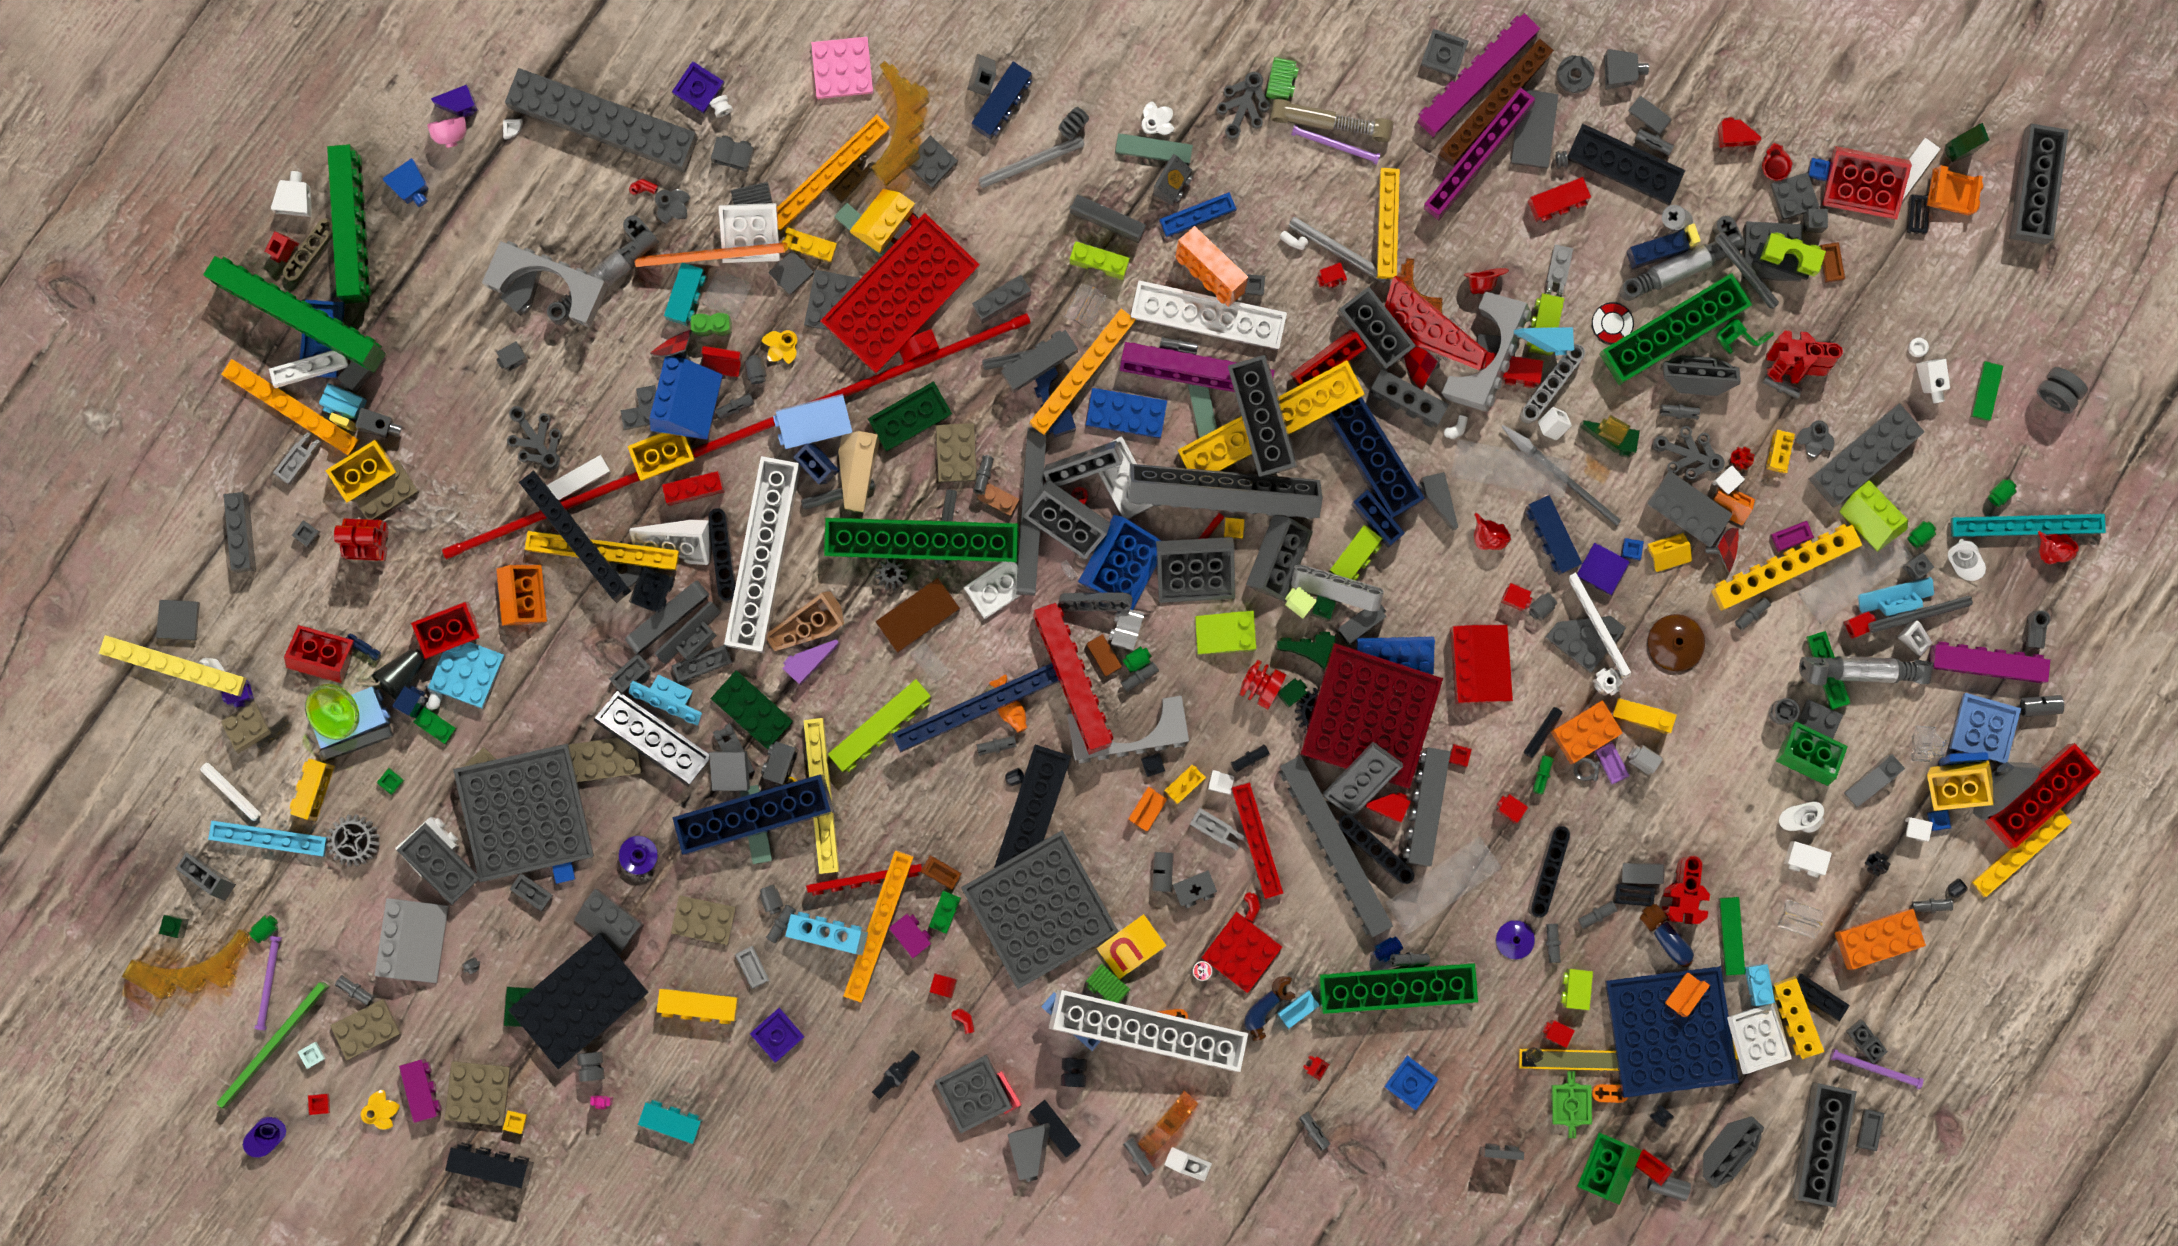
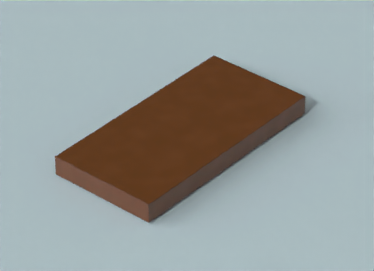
M936 578L875 622L896 652L899 653L960 610V608L939 578Z

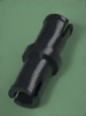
M1265 744L1251 752L1247 751L1244 756L1230 763L1235 773H1238L1249 765H1255V762L1269 756L1270 753Z

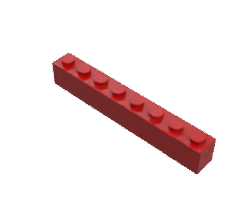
M1053 603L1035 609L1033 613L1034 620L1088 754L1090 755L1111 747L1112 740H1114L1110 729L1107 730L1105 726L1106 717L1103 712L1099 711L1097 706L1099 705L1098 697L1096 694L1093 695L1091 680L1084 674V663L1082 659H1078L1076 654L1078 653L1076 643L1070 639L1071 631L1069 626L1063 622L1064 614L1061 607L1058 608L1057 604Z

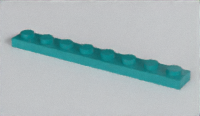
M2105 514L1951 518L1952 537L2038 535V531L2046 535L2106 533Z

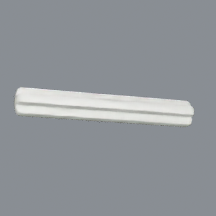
M205 763L200 768V771L252 821L260 817L261 813L209 763Z

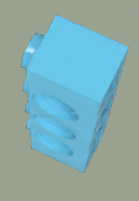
M799 911L798 915H790L785 937L863 955L868 932L862 931V927L852 924L850 928L844 927V922L833 920V924L828 923L827 918L819 916L812 919L809 918L810 914ZM811 923L812 930L808 933L807 927ZM829 928L830 934L828 937H825V930ZM846 932L847 939L843 942L842 935Z

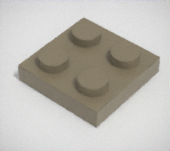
M255 701L221 721L234 750L238 754L272 734Z

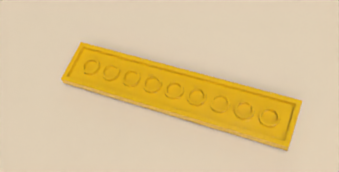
M1345 361L1280 395L1278 398L1290 435L1364 396L1365 393L1348 361ZM1242 416L1178 449L1187 469L1221 471L1252 455Z

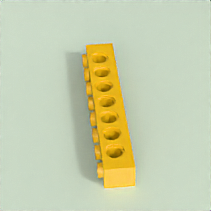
M1843 524L1835 528L1836 532L1831 535L1826 532L1818 536L1819 540L1814 543L1809 540L1800 544L1802 548L1795 551L1794 548L1783 552L1784 557L1779 559L1777 556L1766 560L1767 564L1762 567L1760 564L1749 568L1750 572L1745 575L1743 572L1732 576L1733 580L1728 583L1726 580L1715 584L1716 588L1711 590L1720 610H1725L1862 546L1853 525L1846 527ZM1834 538H1838L1840 540V547L1834 545ZM1817 546H1821L1823 548V555L1817 553ZM1800 553L1806 556V563H1802L1799 560ZM1783 561L1789 564L1790 568L1788 571L1782 568ZM1766 569L1772 572L1771 579L1765 576ZM1749 577L1755 580L1754 587L1749 586L1747 582ZM1732 585L1738 588L1737 595L1731 593L1730 587Z

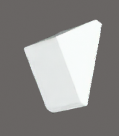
M1919 621L1909 623L1897 636L1899 640L1918 656H1921L1932 644Z

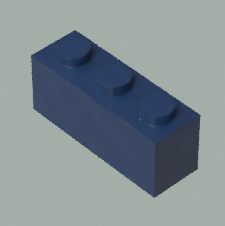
M1682 230L1632 246L1626 253L1631 268L1636 269L1680 255L1688 251L1690 245L1685 231Z
M1368 489L1352 502L1351 506L1369 527L1383 538L1381 541L1387 548L1405 534Z

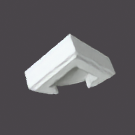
M522 119L503 120L504 140L515 137L521 131L523 126Z

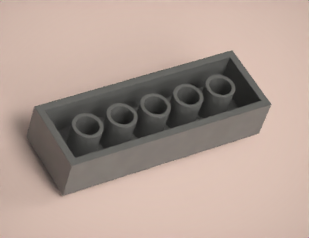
M2032 123L2024 129L2009 239L2045 245L2054 240L2068 129Z
M1262 355L1229 365V373L1259 477L1263 478L1298 468L1267 357Z
M1899 403L1808 479L1828 503L1835 507L1920 437L1924 430Z
M1427 747L1420 754L1418 763L1421 764L1420 770L1416 771L1415 775L1417 789L1413 790L1411 799L1414 802V807L1410 809L1408 816L1411 825L1407 828L1405 839L1408 840V843L1402 852V858L1405 859L1404 863L1424 867L1432 866L1451 751Z
M1812 1083L1792 1198L1836 1208L1857 1091Z

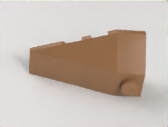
M831 591L822 592L768 632L767 641L774 651H778L828 636L844 625L841 606Z

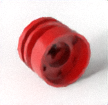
M1257 659L1249 668L1242 682L1239 695L1244 697L1247 690L1251 691L1248 700H1251L1255 694L1259 695L1257 705L1268 710L1287 674L1275 669L1268 675L1266 673L1269 665L1266 664L1263 670L1260 671L1258 668L1262 661Z

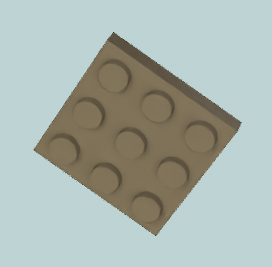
M451 1061L445 1120L504 1126L511 1067Z

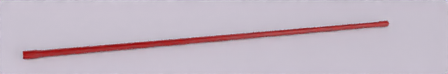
M1025 313L1008 322L812 401L843 394L844 398L1008 331L1031 324L1030 318ZM770 417L693 448V456L697 458L775 426L774 418ZM634 472L562 501L561 504L566 510L640 481L638 473ZM540 510L461 543L443 548V555L447 560L462 554L464 551L529 526L547 517Z

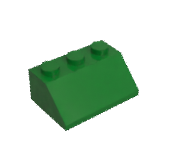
M1795 721L1780 747L1776 762L1829 786L1837 778L1848 746Z
M1598 1133L1577 1187L1620 1205L1642 1150Z

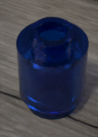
M1396 936L1393 938L1389 937L1374 946L1375 951L1373 953L1379 962L1382 960L1386 963L1390 960L1392 954H1400L1403 946Z

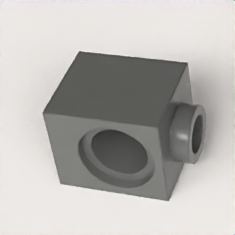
M517 341L496 352L499 357L496 359L501 369L505 367L508 372L528 362L525 353Z
M1923 552L1902 565L1913 581L1920 579L1935 568Z

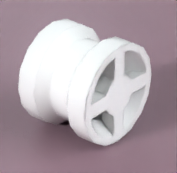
M727 95L719 96L710 102L711 107L715 109V116L717 118L726 116L733 111L732 106L728 104Z

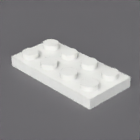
M1121 436L1113 441L1117 440L1122 452V464L1098 474L1119 513L1128 520L1154 505L1128 502L1130 464L1137 463Z

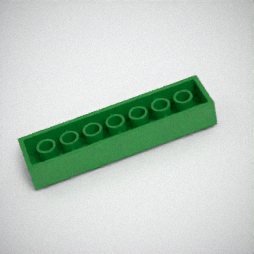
M350 144L327 146L337 297L345 304L368 302V296H371L370 285H367V278H369L370 272L369 267L366 266L368 249L367 247L365 248L364 241L367 240V232L363 226V222H366V214L362 210V203H365L364 193L361 192V185L364 182L363 175L360 173L362 157Z
M1733 273L1603 349L1599 355L1620 386L1746 311L1752 304Z
M1475 963L1318 974L1322 1014L1478 1003Z

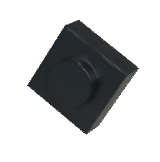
M1160 753L1141 759L1147 777L1165 772Z

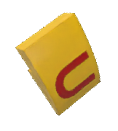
M1143 914L1096 949L1117 978L1121 979L1166 947V944Z

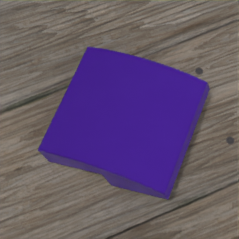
M1594 543L1577 576L1579 579L1593 585L1596 589L1612 596L1630 562Z

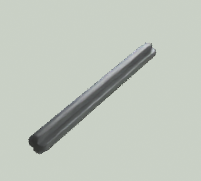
M1965 596L1874 621L1868 624V628L1871 633L1969 607L1973 605L1972 597Z

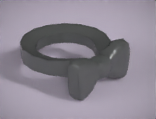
M1582 758L1575 763L1573 767L1574 774L1579 780H1598L1600 772L1599 761L1595 763L1591 759ZM1588 762L1595 768V772L1588 777H1583L1579 775L1577 768L1580 763Z

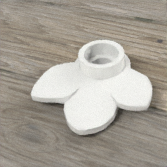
M1153 101L1144 107V119L1141 126L1145 133L1168 135L1174 131L1173 125L1169 123L1173 116L1171 108L1166 106L1157 108Z

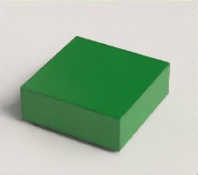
M388 768L377 781V784L393 795L405 780L391 768Z

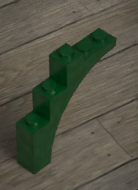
M1319 632V635L1314 636V642L1307 638H1301L1300 642L1292 641V638H1280V641L1276 642V650L1303 656L1319 665L1325 671L1333 643H1335V635H1330L1331 632Z

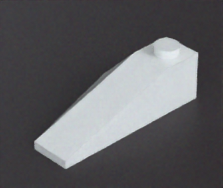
M685 520L630 528L629 530L633 545L677 550L680 552L679 558L685 559L684 562L689 564L709 565L711 534L708 520Z

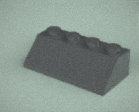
M1369 286L1342 306L1337 312V315L1348 329L1358 333L1367 347L1365 350L1380 369L1387 371L1416 347Z
M1670 470L1647 500L1649 506L1710 548L1732 516L1731 512Z
M1049 480L1036 494L1023 515L1028 521L1083 559H1086L1107 535L1110 522Z
M1274 515L1246 585L1258 592L1286 602L1285 598L1291 589L1294 566L1300 565L1313 531L1291 518Z

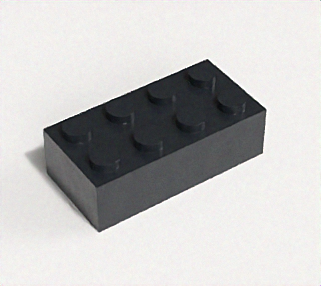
M465 1142L450 1148L445 1171L521 1189L529 1185L534 1162L529 1161V1157L518 1155V1157L514 1158L510 1157L511 1153L499 1151V1153H493L490 1148H472L473 1144Z

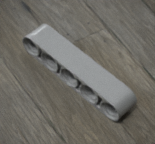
M1574 344V350L1579 353V358H1573L1571 351H1567V355L1562 356L1521 410L1520 418L1524 423H1533L1540 416L1584 358L1585 350L1581 345ZM1565 365L1568 368V373H1562L1559 366ZM1548 380H1554L1557 387L1551 388L1548 385ZM1537 395H1543L1546 399L1545 403L1538 402ZM1528 409L1532 410L1534 418L1527 417L1525 411Z
M1305 565L1294 566L1291 581L1292 587L1296 589L1301 587V590L1365 610H1380L1384 592L1381 588Z

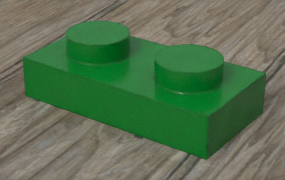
M423 707L413 722L444 744H447L457 730L456 727L426 707Z
M943 891L928 927L947 934L961 898Z

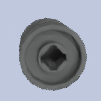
M1790 698L1775 701L1769 708L1770 719L1779 725L1794 722L1800 712L1798 704Z
M602 1051L577 1054V1062L581 1066V1069L578 1071L579 1082L605 1079L604 1068L600 1066L603 1063Z

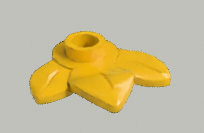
M786 330L782 333L772 331L762 338V342L770 346L767 355L769 362H777L784 359L786 363L790 364L795 359L797 354L795 346L798 339L793 331ZM790 337L792 340L790 343H785V338Z
M379 1090L369 1097L368 1105L361 1110L360 1116L366 1124H374L378 1129L382 1130L393 1127L390 1117L397 1113L400 1105L394 1101L386 1100L385 1091ZM368 1111L374 1112L373 1118L367 1117Z

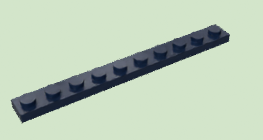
M1050 663L892 734V737L901 753L1058 683L1059 679L1053 664Z

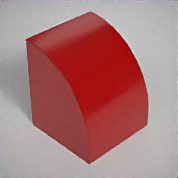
M934 973L929 992L952 998L958 979Z

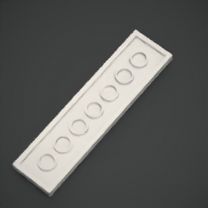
M1138 281L1130 318L1279 351L1287 313L1236 301L1228 307L1225 303L1219 302L1217 297Z

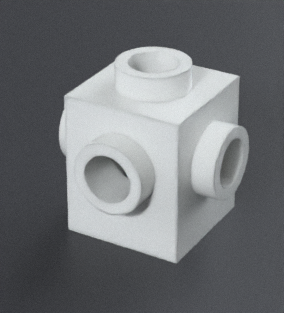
M1604 667L1596 673L1597 677L1592 680L1595 683V689L1598 693L1603 694V696L1609 693L1611 696L1621 690L1619 686L1623 684L1621 674L1618 670H1613V668L1606 670ZM1608 677L1613 682L1612 684L1607 683Z

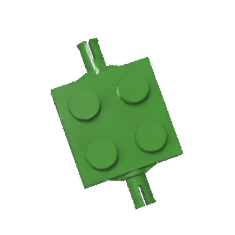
M1567 1071L1568 1083L1551 1085L1552 1124L1568 1126V1138H1577L1576 1126L1592 1124L1591 1085L1575 1083V1071Z

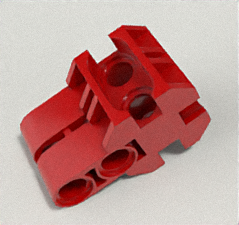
M1785 330L1778 336L1766 353V361H1775L1771 368H1767V374L1775 382L1781 383L1783 382L1782 376L1784 374L1790 375L1791 383L1798 384L1805 375L1826 376L1842 356L1843 349L1836 343L1816 342L1815 338L1808 332L1801 331L1799 340L1792 339V331Z
M344 518L342 525H336L334 529V541L340 545L341 557L350 560L385 561L387 556V547L385 545L389 533L388 524L383 520Z
M1696 856L1680 858L1677 863L1675 883L1664 889L1663 897L1673 898L1672 906H1662V911L1666 914L1668 922H1683V914H1685L1684 924H1700L1708 918V911L1699 910L1700 901H1710V893L1703 885H1700L1702 861ZM1688 861L1692 863L1691 869L1688 868ZM1687 880L1690 883L1689 888H1687L1685 884Z

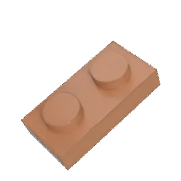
M987 483L985 494H979L977 500L1010 517L1020 499L990 483Z

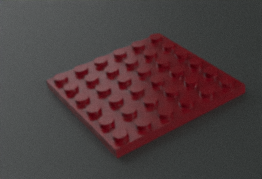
M1333 643L1299 754L1347 769L1374 742L1403 763V767L1388 783L1410 789L1443 678Z

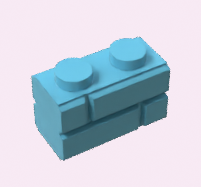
M328 383L319 404L324 407L323 411L327 413L337 412L344 418L357 421L360 409L365 407L367 400Z
M1768 964L1745 967L1749 995H1751V1006L1775 1003Z

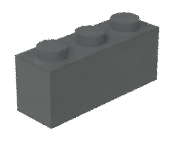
M1019 275L973 302L972 306L983 324L1031 296V290L1023 276Z

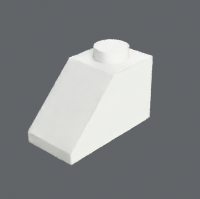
M1172 1147L1164 1165L1179 1173L1205 1182L1212 1163Z

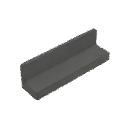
M1078 194L1069 208V213L1139 243L1146 228V224Z

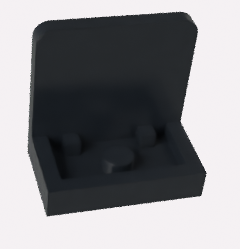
M642 567L629 602L649 611L659 613L666 605L667 599L665 598L667 593L673 588V577Z

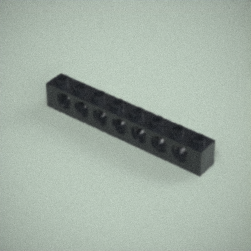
M534 470L519 481V484L616 603L632 592Z

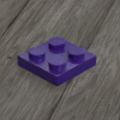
M692 61L673 89L672 94L704 114L710 106V102L717 96L725 82Z
M780 1007L750 1033L775 1063L805 1037Z

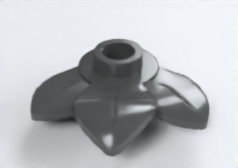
M679 189L672 192L668 190L659 191L655 196L659 219L665 224L671 220V217L686 219L687 210L684 203L690 199L689 194ZM666 196L668 202H662L661 197Z
M1820 420L1813 422L1808 428H1803L1796 438L1797 444H1806V452L1811 458L1819 455L1823 448L1832 451L1835 444L1833 436L1828 433L1829 428L1827 424ZM1816 427L1821 429L1820 434L1815 431Z

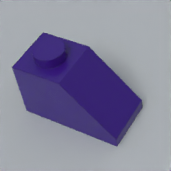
M467 84L431 98L436 107L459 117L471 116L478 110Z

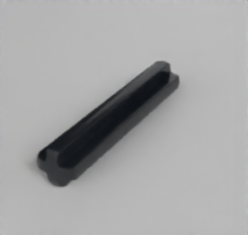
M1552 708L1523 753L1530 758L1535 756L1563 714L1559 708Z

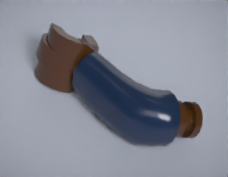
M1653 904L1650 907L1647 906L1642 910L1643 913L1639 917L1650 932L1655 930L1654 935L1660 945L1675 963L1682 967H1689L1694 957L1692 948L1678 935L1668 921L1665 922L1667 916L1657 904Z
M1281 976L1276 978L1272 984V991L1264 995L1247 1011L1244 1018V1026L1253 1035V1041L1266 1037V1034L1263 1033V1026L1266 1024L1265 1018L1280 1002L1279 999L1291 1000L1296 998L1293 992L1283 993L1282 991L1284 986L1291 983V977Z

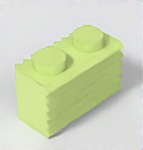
M1298 587L1296 590L1292 588L1285 598L1287 600L1285 605L1302 619L1316 603V599L1310 597V594L1307 595V592L1301 590V587Z

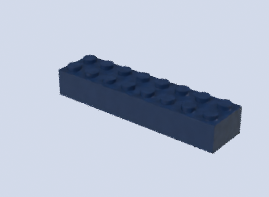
M1362 397L1325 416L1373 495L1393 519L1425 499Z
M820 774L672 817L682 855H689L834 813V808L825 775Z

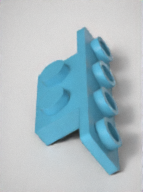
M1928 577L1859 594V611L1865 613L1880 609L1886 616H1896L1898 613L1911 612L1922 608L1923 600L1921 598L1934 595L1933 579Z
M657 675L650 688L635 681L631 682L628 693L634 698L646 701L650 705L661 708L671 715H676L688 723L695 725L700 723L702 713L686 705L693 690L661 675Z

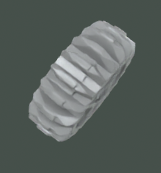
M356 814L353 818L351 815H347L346 820L340 817L339 821L341 824L334 822L333 825L336 829H329V832L333 833L332 836L326 837L332 840V843L327 844V847H333L329 854L336 853L333 859H340L341 865H344L346 861L348 867H351L353 862L355 866H360V861L366 864V857L373 859V855L370 852L377 853L378 851L373 848L374 845H380V842L375 841V838H379L380 835L373 834L377 827L370 828L373 822L368 821L366 823L367 818L364 816L360 819L359 815ZM356 824L362 827L364 831L356 834L349 826ZM343 831L345 838L339 845V837ZM351 837H358L354 841L355 846L354 844H349L352 841ZM367 838L366 848L362 851V841ZM352 848L357 856L350 857L342 850Z

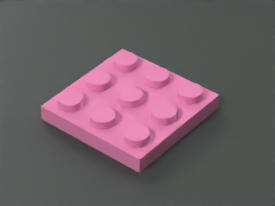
M868 37L811 42L817 99L873 94Z

